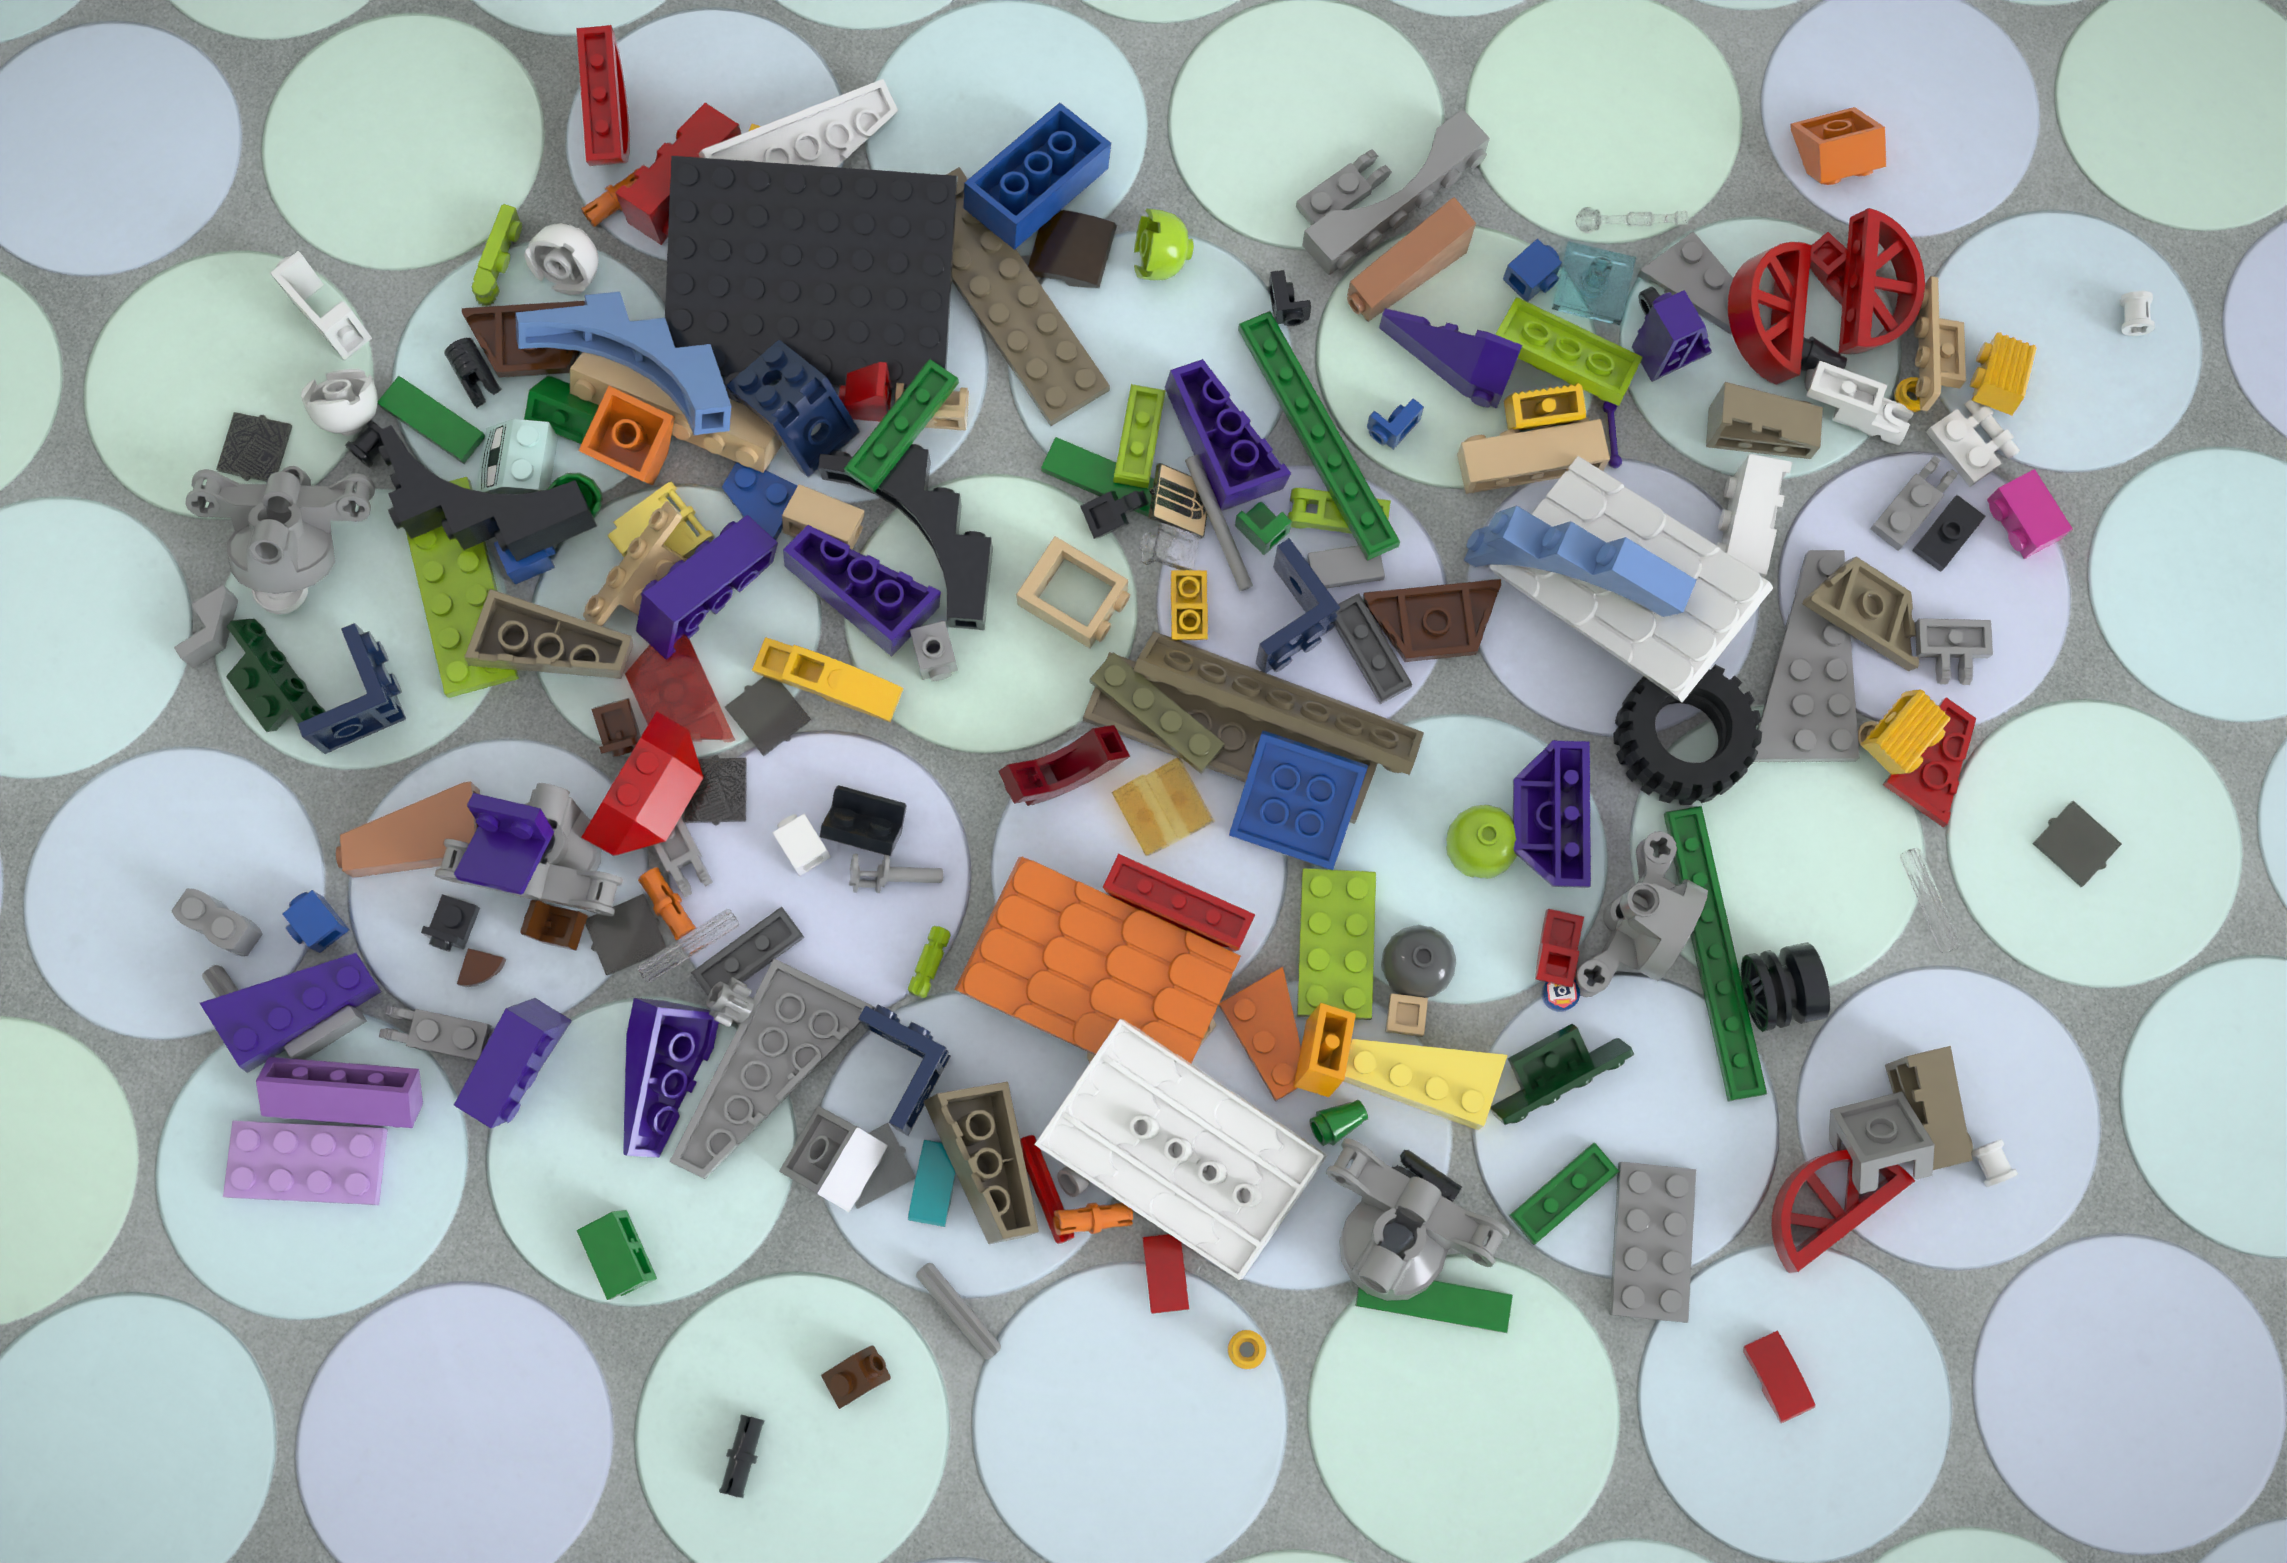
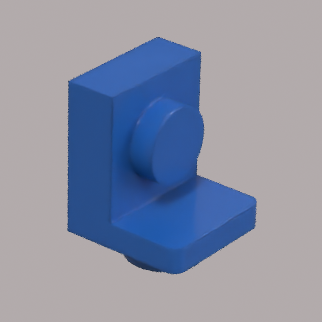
M1413 398L1405 407L1399 405L1390 415L1388 421L1376 411H1373L1367 423L1370 436L1381 445L1387 444L1394 450L1421 420L1424 406Z

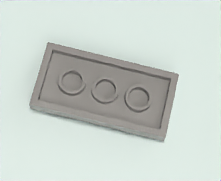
M1619 1162L1618 1170L1620 1172L1617 1175L1609 1315L1688 1323L1696 1169Z

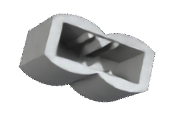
M187 888L171 910L174 917L181 924L204 934L216 946L236 955L248 956L263 935L260 928L254 922L229 910L221 901L196 889Z

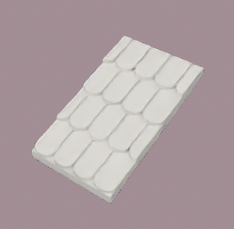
M1578 456L1569 466V470L1565 471L1546 495V498L1533 511L1532 515L1552 527L1571 521L1606 543L1627 537L1693 577L1697 581L1684 612L1662 617L1612 591L1559 573L1515 565H1490L1489 567L1500 578L1674 698L1683 702L1771 592L1773 587L1758 572L1725 553L1714 543L1670 517L1659 507L1626 488L1623 483Z
M1119 1019L1034 1144L1238 1280L1244 1278L1253 1262H1255L1273 1236V1233L1277 1230L1328 1156L1283 1124L1275 1121L1184 1058L1173 1053L1123 1019Z

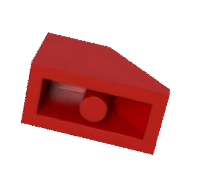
M878 362L847 373L846 385H840L839 398L853 420L881 422L891 409L893 389L891 388L887 363Z

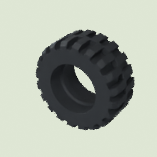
M1715 664L1711 670L1708 669L1683 702H1680L1644 676L1634 686L1622 702V708L1617 713L1615 724L1618 728L1613 733L1614 744L1620 746V750L1616 754L1619 763H1627L1629 770L1625 774L1632 782L1638 778L1644 784L1640 789L1647 795L1655 791L1660 794L1659 801L1669 804L1674 799H1678L1680 805H1692L1696 800L1705 803L1711 801L1717 795L1725 793L1747 773L1748 767L1754 763L1758 754L1755 748L1761 743L1762 731L1756 730V726L1761 722L1759 710L1752 711L1750 705L1755 700L1750 691L1743 694L1738 688L1742 682L1735 675L1728 679L1723 675L1725 669ZM1683 703L1703 711L1713 722L1718 735V748L1713 757L1705 762L1691 763L1671 755L1659 741L1655 728L1656 716L1663 707L1669 704Z

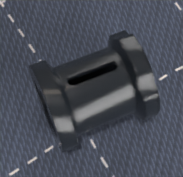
M372 420L367 423L366 430L354 442L348 441L345 444L346 448L369 468L373 465L372 460L380 452L378 447L383 445L378 432L382 428Z

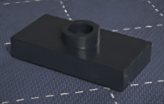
M1956 495L1912 551L1941 572L1986 516Z

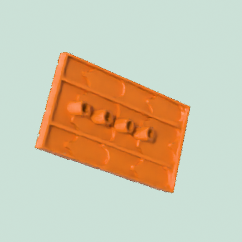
M1018 857L954 990L1093 1055H1096L1119 1019H1123L1192 1064L1201 1040L1204 1038L1241 956L1035 861Z

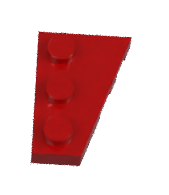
M1947 697L1938 705L1950 717V721L1943 728L1946 732L1944 737L1934 746L1926 748L1921 755L1923 762L1916 770L1909 774H1890L1883 783V786L1943 828L1948 825L1952 800L1957 793L1960 782L1958 781L1963 760L1967 756L1976 718Z

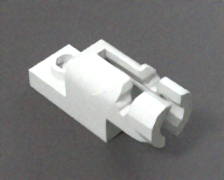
M1819 361L1806 394L1807 397L1836 407L1832 418L1833 421L1861 430L1869 436L1880 435L1882 441L1897 446L1903 441L1910 426L1907 422L1914 414L1906 406L1884 398L1887 388L1886 384L1823 361Z

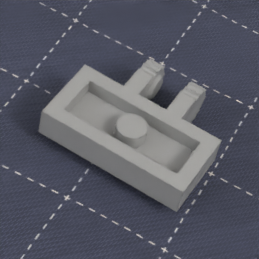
M1919 618L1915 622L1917 657H1937L1935 665L1937 683L1948 684L1951 677L1950 658H1959L1958 678L1960 684L1970 685L1973 680V658H1989L1993 655L1991 620Z

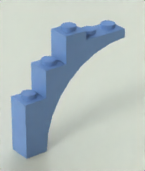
M620 291L585 295L584 306L516 312V340L519 349L557 348L577 350L605 357L640 373L668 394L685 415L694 435L730 431L731 403L711 344L675 348L665 318L629 321Z
M1519 506L1497 512L1491 519L1489 526L1475 530L1467 541L1466 547L1468 551L1464 558L1465 562L1474 567L1515 565L1559 573L1612 591L1662 617L1684 612L1697 581L1627 537L1606 543L1571 521L1552 527Z

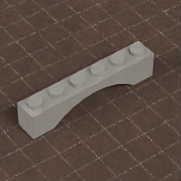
M1461 109L1436 129L1427 161L1416 177L1402 190L1386 200L1367 207L1329 211L1304 231L1302 246L1328 275L1338 268L1340 270L1346 269L1355 260L1358 252L1364 248L1367 250L1373 248L1381 240L1382 234L1389 228L1394 230L1400 227L1407 220L1409 213L1416 207L1422 209L1427 206L1434 198L1435 192L1442 187L1448 189L1455 184L1461 176L1460 173L1466 168L1470 167L1473 169L1477 167L1487 156L1486 149L1490 138Z

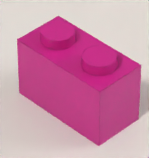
M2035 469L1999 487L1987 499L1991 514L1997 521H2001L2008 533L2010 544L2016 551L2021 553L2024 559L2060 541L2073 530Z

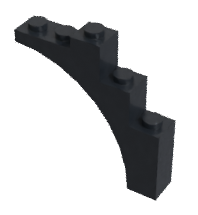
M392 425L378 431L383 441V445L378 447L386 465H392L395 473L391 474L390 478L396 490L388 493L393 508L388 509V512L396 528L400 529L403 527L411 539L443 526L449 540L451 541L456 538L463 550L496 537L502 551L510 550L515 560L519 561L597 527L587 501L576 481L548 490L524 494H491L466 489L441 479L422 466L408 452Z
M911 444L875 492H872L845 473L844 468L852 459L850 454L841 451H833L830 455L820 454L818 468L822 480L849 484L877 495L898 508L921 531L934 550L944 574L947 588V620L949 627L985 630L993 554L992 538L986 537L984 533L977 531H967L964 535H959L962 509L960 493H954V490L945 487H937L933 491H928L931 466L929 450L923 449L920 445Z

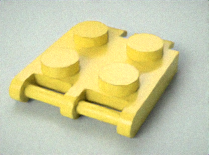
M673 482L666 483L615 520L613 523L616 529L608 534L611 542L622 556L625 557L631 542L635 538L640 537L649 525V519L653 512L661 508L666 501L669 502L667 498L670 496L681 510L679 513L682 515V519L664 542L665 546L688 559L703 542L707 540L711 542L715 536L710 530L706 531L694 516L696 512L692 506H686L675 492L677 487ZM688 520L700 534L698 537L687 525L686 522Z

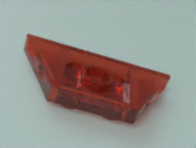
M685 635L674 643L676 652L667 660L649 645L625 673L647 725L657 711L689 729L692 742H702V740L733 742L736 740L691 640Z

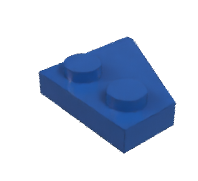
M736 462L722 486L724 493L733 505L736 506L742 517L750 516L771 537L777 540L783 529L782 514L793 496L797 485L767 470L762 473Z

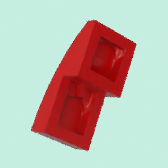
M1827 232L1812 244L1810 269L1828 292L1842 305L1847 248Z
M1552 909L1546 910L1538 951L1535 980L1570 988L1573 987L1580 952L1578 951L1584 921L1583 916Z
M1170 1234L1142 1237L1151 1314L1189 1310L1181 1241Z
M1778 1330L1743 1347V1353L1762 1384L1761 1390L1781 1424L1815 1408L1816 1404L1807 1384Z

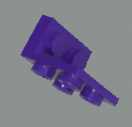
M473 793L467 807L474 816L478 828L454 875L460 881L521 895L525 892L554 831L541 808Z

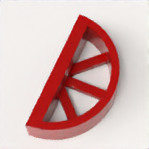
M612 25L576 28L586 162L589 166L627 163L630 154L628 104L619 49Z
M1867 208L1851 216L1849 219L1839 354L1863 353L1897 339L1913 324L1924 299V267L1914 241L1906 230L1893 218L1871 208ZM1878 243L1884 248L1879 255H1877ZM1891 260L1897 280L1876 276V271ZM1875 289L1898 293L1893 316L1879 298ZM1874 312L1885 329L1876 337L1871 338L1872 316Z
M1802 242L1782 243L1748 259L1735 274L1728 295L1729 324L1740 353L1756 373L1775 385L1800 376L1812 245ZM1766 267L1775 280L1773 295L1759 289L1760 280ZM1758 303L1772 308L1771 325L1767 330L1764 329Z
M1119 853L1103 885V889L1111 897L1154 915L1185 931H1190L1230 951L1240 950L1255 917L1254 913Z
M1847 1150L1824 1154L1799 1166L1780 1188L1772 1212L1771 1227L1774 1246L1787 1272H1799L1914 1183V1178L1898 1164L1881 1168L1879 1173L1886 1178L1878 1184L1876 1190L1867 1192L1859 1198V1192L1852 1181L1853 1160ZM1849 1162L1844 1210L1814 1173L1829 1163ZM1804 1182L1808 1184L1832 1215L1833 1219L1792 1213L1795 1197ZM1791 1225L1819 1229L1795 1248L1791 1234Z

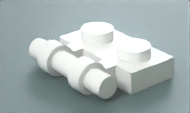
M1970 399L1964 405L1972 414L1971 417L1966 419L1957 408L1931 426L1926 432L1969 487L2002 464L1994 454L2000 449L2008 459L2020 452L2019 448L2012 441L2014 436L2008 429L2004 431L1993 418V410ZM1981 425L1992 440L1986 444L1974 428Z

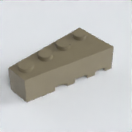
M490 589L465 654V659L468 666L622 679L633 648L632 636Z
M1008 1082L938 1093L923 1101L988 1244L1024 1238L1038 1233L1039 1229Z

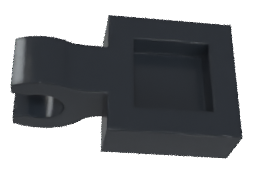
M1110 491L1080 507L1093 538L1098 539L1128 525L1129 522L1125 514L1148 505L1149 502L1144 491H1134L1118 499L1115 491Z

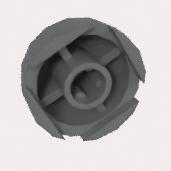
M1416 925L1403 928L1391 937L1383 950L1381 967L1385 978L1389 982V986L1396 993L1429 998L1436 996L1447 988L1455 974L1456 956L1453 945L1443 933L1433 927Z

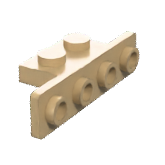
M1930 276L1925 283L1924 299L1918 313V320L1914 331L1915 337L1919 341V348L1915 357V365L1919 367L1916 396L1920 397V410L1928 411L1941 394V386L1960 389L1966 382L1964 322L1939 318L1938 277Z
M666 501L661 508L653 512L649 519V525L640 537L635 538L631 542L627 555L618 566H615L609 572L606 583L599 593L589 599L583 613V617L587 622L603 626L618 604L639 615L642 599L641 592L645 586L653 580L659 581L665 577L670 568L679 560L684 562L687 560L664 545L666 539L682 519V515L673 504Z

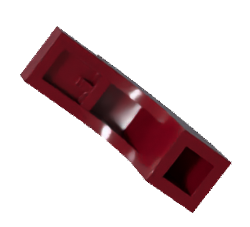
M1115 725L1092 728L1083 736L1056 752L1034 760L1007 764L998 772L1013 803L1025 802L1027 806L1053 799L1091 782L1124 762L1130 755Z

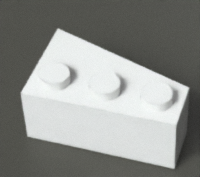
M1749 453L1733 477L1729 476L1727 479L1724 497L1729 498L1727 510L1723 509L1720 516L1718 529L1723 531L1722 543H1717V546L1725 553L1758 572L1764 578L1768 572L1777 529H1774L1777 507L1783 506L1785 497L1780 495L1781 483L1784 476L1790 473L1792 462Z

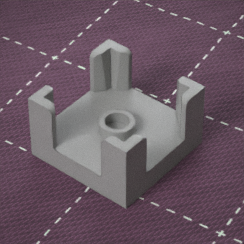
M1903 1092L1830 1109L1829 1141L1835 1151L1841 1150L1843 1142L1853 1160L1852 1181L1859 1194L1874 1191L1878 1188L1879 1169L1914 1160V1179L1918 1180L1932 1176L1935 1144Z

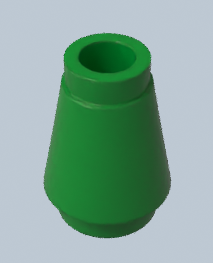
M1356 1100L1317 1111L1316 1116L1311 1118L1309 1122L1315 1138L1322 1146L1329 1143L1335 1145L1360 1126L1362 1122L1368 1120V1114L1362 1102Z

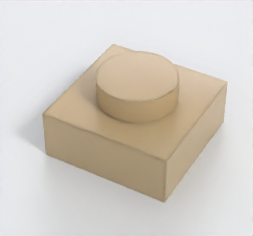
M1391 993L1389 995L1386 1032L1423 1037L1428 998Z

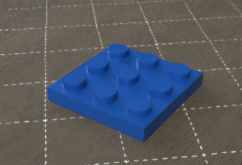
M1263 730L1229 836L1333 870L1368 765Z

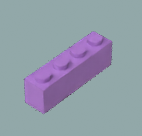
M268 1057L256 1079L261 1116L413 1128L423 1105L420 1072L416 1068Z

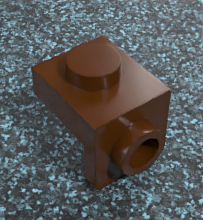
M626 698L592 708L591 710L602 745L599 746L601 754L611 752L613 757L632 752L634 749L633 745L637 744L641 735L630 699Z
M532 899L525 914L520 933L543 944L576 951L588 915L575 910L551 906L540 900Z
M873 1345L853 1354L821 1374L839 1409L891 1379L884 1359L878 1354Z

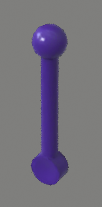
M1605 401L1602 408L1608 417L1611 449L1608 463L1610 467L1618 468L1622 465V458L1618 455L1614 415L1618 406Z

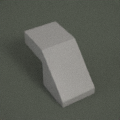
M224 585L219 586L191 604L205 628L174 647L180 658L192 668H196L226 648L230 634L227 625L234 619L238 599Z

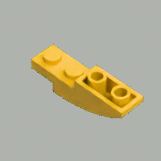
M765 637L752 671L758 675L819 695L827 701L891 722L903 692L901 686L809 649L797 645L790 646Z

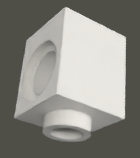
M794 814L785 818L777 825L779 829L772 832L799 876L831 857L805 814L799 817Z

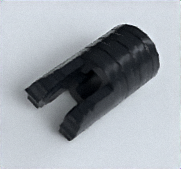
M459 339L445 349L444 354L476 408L486 402L476 382L481 381L485 389L493 395L501 391L499 384L473 339Z
M1404 1150L1401 1153L1400 1162L1409 1170L1398 1165L1392 1166L1393 1169L1409 1178L1420 1177L1435 1185L1441 1191V1196L1452 1202L1455 1200L1462 1188L1461 1185L1410 1150Z

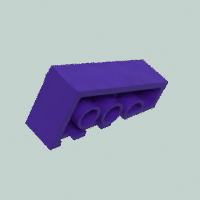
M1202 359L1170 370L1164 388L1194 455L1199 456L1221 511L1284 489L1291 472L1284 463L1281 465L1272 453V447L1265 438L1261 439L1250 425L1251 420L1244 411L1240 412L1232 402L1230 393L1206 362Z
M748 515L737 523L735 521L728 523L717 538L711 542L709 540L703 542L696 549L693 556L685 562L679 560L670 568L665 577L659 581L653 580L645 586L641 592L642 599L636 632L667 660L676 652L674 643L683 635L690 639L700 630L698 625L704 620L710 610L716 615L730 600L733 589L741 592L773 563L778 542Z
M807 525L783 549L784 566L891 657L911 637L910 629L921 627L940 607V590L930 585L926 587L914 581L912 576L902 571L898 573L880 564V560L870 555L864 556L850 549V545L810 525Z
M353 953L201 1002L200 1005L238 1066L248 1073L265 1063L268 1057H275L285 1051V1044L347 1005L356 1008L382 991L357 953Z

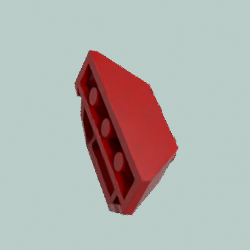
M656 711L584 831L582 839L612 856L667 841L704 778L689 729Z

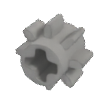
M733 977L728 985L721 981L718 982L711 989L707 998V1006L712 1009L709 1015L726 1027H730L733 1020L738 1023L744 1022L751 1014L754 1006V999L749 996L752 990L747 988L746 984Z

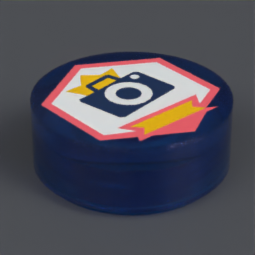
M1575 979L1572 988L1545 982L1541 992L1542 999L1551 1010L1565 1012L1573 1008L1579 1001L1580 988Z

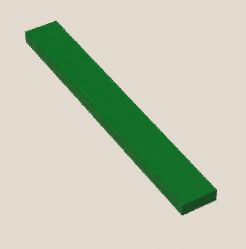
M1268 311L1239 323L1238 331L1366 560L1368 561L1399 547V538L1272 313Z
M1702 806L1665 812L1663 815L1667 833L1673 837L1677 847L1673 859L1679 884L1686 879L1708 890L1703 911L1691 933V940L1727 1100L1729 1102L1766 1095V1086L1743 993V985Z

